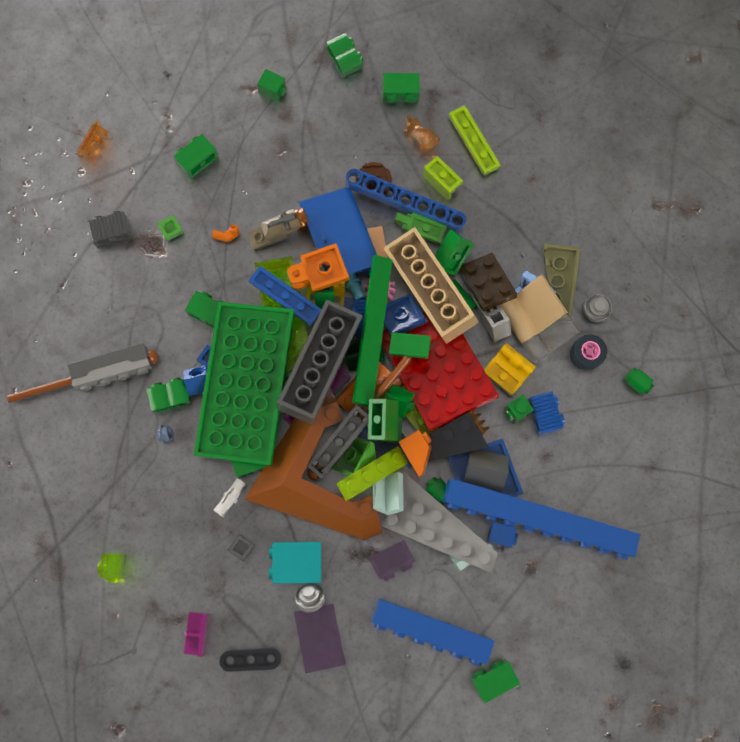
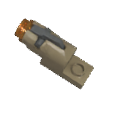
M294 208L261 222L260 228L248 232L253 249L257 251L289 238V233L305 226V223L309 222L305 209Z

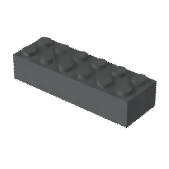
M326 300L277 401V410L311 425L314 424L357 332L362 315Z

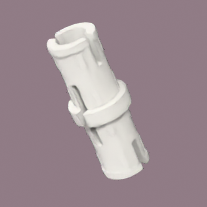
M237 478L231 488L224 492V497L215 507L214 511L224 517L233 503L236 504L238 501L236 499L247 485Z

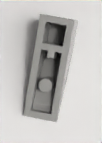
M468 290V294L475 303L476 310L493 341L496 342L512 335L510 319L501 306L498 305L482 312L472 292Z

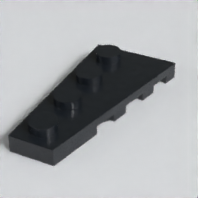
M470 412L428 434L432 440L430 442L432 448L428 462L489 447ZM401 449V451H402L404 457L406 458V460H407L409 466L411 467L412 464L410 463V461H409L408 457L406 456L404 450Z

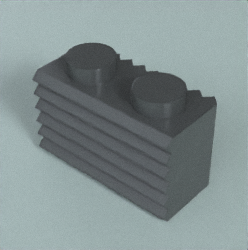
M113 211L110 215L103 217L94 216L91 220L87 221L92 242L96 247L132 237L128 218L124 211Z

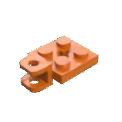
M336 243L300 255L302 262L292 265L287 269L294 290L311 286L312 291L316 292L349 280V275ZM322 264L330 266L328 271L324 272L320 270L322 268Z

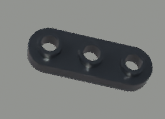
M275 648L228 650L221 655L219 663L221 668L227 672L272 670L279 666L281 654ZM268 655L275 657L274 662L268 661ZM248 656L254 657V663L247 661ZM228 657L234 658L233 664H228Z

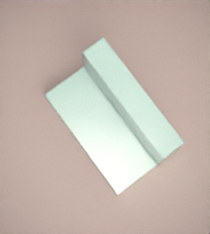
M392 473L373 485L374 510L385 515L403 511L402 473Z

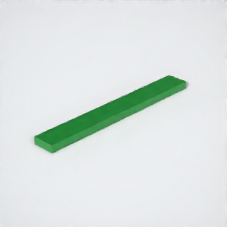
M376 254L372 257L352 403L369 407V399H374L392 267V259Z

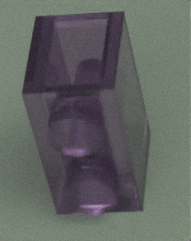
M405 540L368 558L378 579H384L385 582L395 577L394 572L400 569L404 572L412 568L413 565L411 563L415 561Z

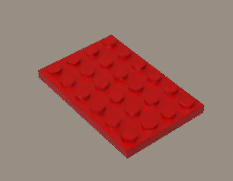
M424 311L422 313L427 323L404 334L431 336V348L428 358L411 357V362L402 371L399 378L407 391L415 393L413 402H415V407L430 432L499 398V394L463 333L446 344ZM386 329L383 331L381 344L395 369L404 357L389 354L391 335Z

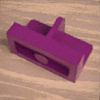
M189 612L187 630L184 632L186 638L183 654L197 655L198 657L205 655L210 614Z

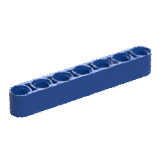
M350 169L346 173L345 184L347 188L406 213H415L447 226L446 229H452L455 232L460 231L466 223L465 214L358 169ZM351 176H356L359 179V181L353 183L349 180V178ZM368 183H373L376 186V188L374 190H369L366 187V185ZM390 190L393 196L386 197L383 192ZM407 197L410 200V203H402L401 198ZM424 204L427 210H419L418 205ZM441 211L444 214V218H438L435 212ZM458 218L461 221V225H455L452 219Z

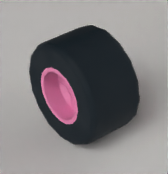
M593 334L579 337L570 350L573 364L585 371L599 367L607 356L605 342L599 336Z

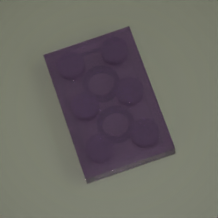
M334 604L323 605L314 612H304L302 610L294 612L305 673L345 665Z

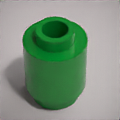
M635 367L624 378L628 381L627 384L641 395L643 393L648 394L654 387L652 384L654 380Z
M433 477L426 483L428 487L425 490L440 504L445 505L442 503L447 484L441 477L438 479Z

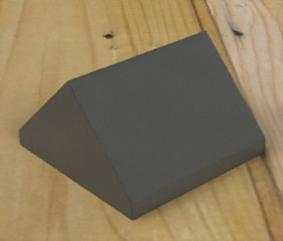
M479 449L470 451L463 482L502 493L508 476L509 456Z

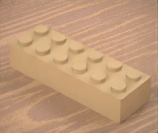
M415 227L384 247V250L392 259L393 264L446 344L479 323Z

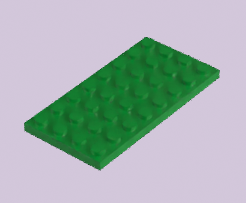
M218 301L193 456L272 466L280 411L276 408L277 401L284 389L295 316L294 309Z

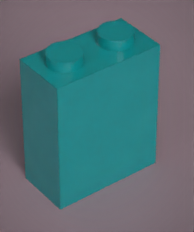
M273 542V547H269V559H273L272 567H269V579H272V583H321V542Z

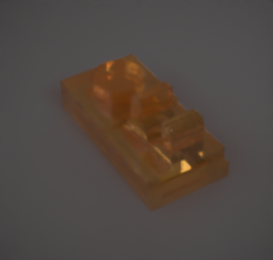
M97 120L92 123L75 153L80 158L90 155L94 148L93 142L99 145L104 142L99 138L98 134L108 135V131L102 128V125Z

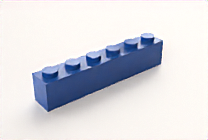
M382 599L378 600L371 620L375 624L374 628L382 631H386V628L394 630L393 635L405 638V635L413 637L412 642L424 645V642L432 644L431 648L439 652H443V649L451 651V656L462 659L465 656L470 658V663L481 666L482 663L488 664L495 642L487 637Z

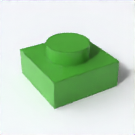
M174 215L157 223L167 241L184 233Z

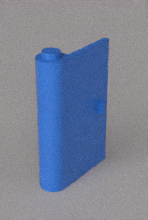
M343 188L300 201L299 205L316 250L336 243L348 275L364 271L365 274L370 276L372 257L375 254L377 255L352 190L350 188ZM322 264L324 271H328L330 266Z

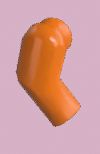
M232 224L225 232L214 229L212 239L230 242L238 237L240 233L239 227Z

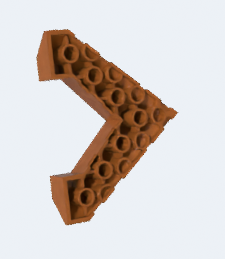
M331 388L313 425L297 418L293 420L274 451L272 466L267 465L263 468L246 495L245 500L365 540L382 533L377 510L373 509L371 495L353 502L346 501L344 498L301 478L324 429L344 421Z

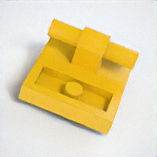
M506 343L484 370L492 382L512 396L536 366Z

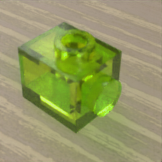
M102 553L101 561L97 565L99 578H105L107 583H117L118 579H124L126 555Z

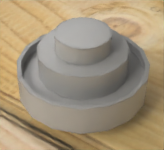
M595 294L585 301L583 311L587 319L592 322H603L610 316L612 305L610 300L604 295Z
M308 583L297 590L295 600L300 610L314 612L323 606L325 594L320 585Z

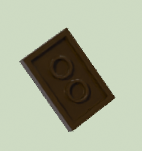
M493 252L464 263L460 267L459 271L482 312L517 298L516 290Z

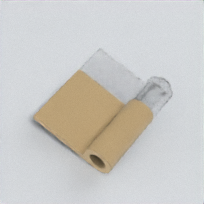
M542 274L519 291L517 298L500 305L510 319L511 329L534 364L537 362L542 364L547 361L549 354L581 332Z

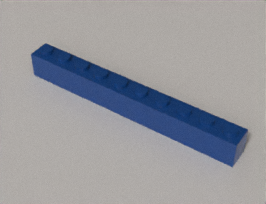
M449 479L447 481L442 503L447 504L446 508L456 511L459 508L465 509L466 514L473 516L482 514L485 515L484 519L496 522L499 519L504 521V525L511 527L520 525L523 526L522 530L534 533V530H537L544 537L553 538L554 535L560 537V541L571 544L574 541L578 542V546L582 548H598L597 552L607 555H609V552L615 553L616 557L628 560V557H636L640 539L639 533L459 480Z

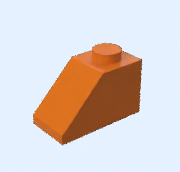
M418 430L399 441L418 476L425 474L432 448L430 436L426 431L423 433L422 430Z

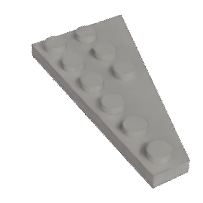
M403 472V511L384 515L381 527L491 573L498 553Z

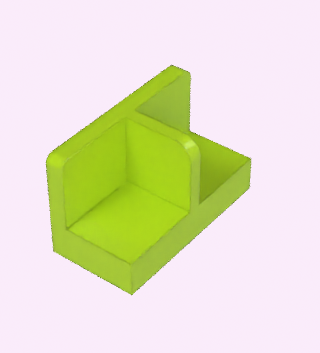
M438 156L424 167L422 176L447 201L451 198L452 193L463 184V180Z

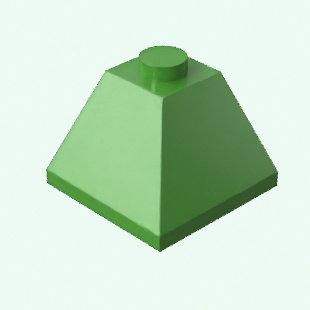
M357 437L332 467V470L347 477L376 460L374 443Z

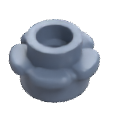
M161 425L159 427L160 430H157V438L163 444H167L173 440V431L170 426Z

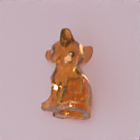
M409 115L407 116L408 120L403 132L406 135L413 133L414 138L421 145V151L427 152L439 143L440 138L434 131L426 127H420L418 118L414 119Z

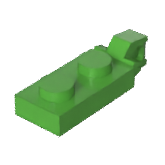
M397 213L394 223L402 226L401 229L406 232L415 227L423 239L440 245L447 228L443 224L415 213H407V216Z

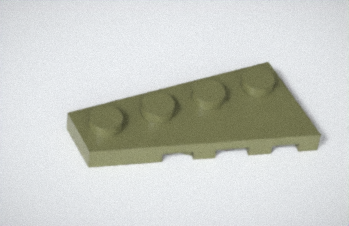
M543 243L547 282L556 291L557 297L568 312L561 320L571 321L581 248Z

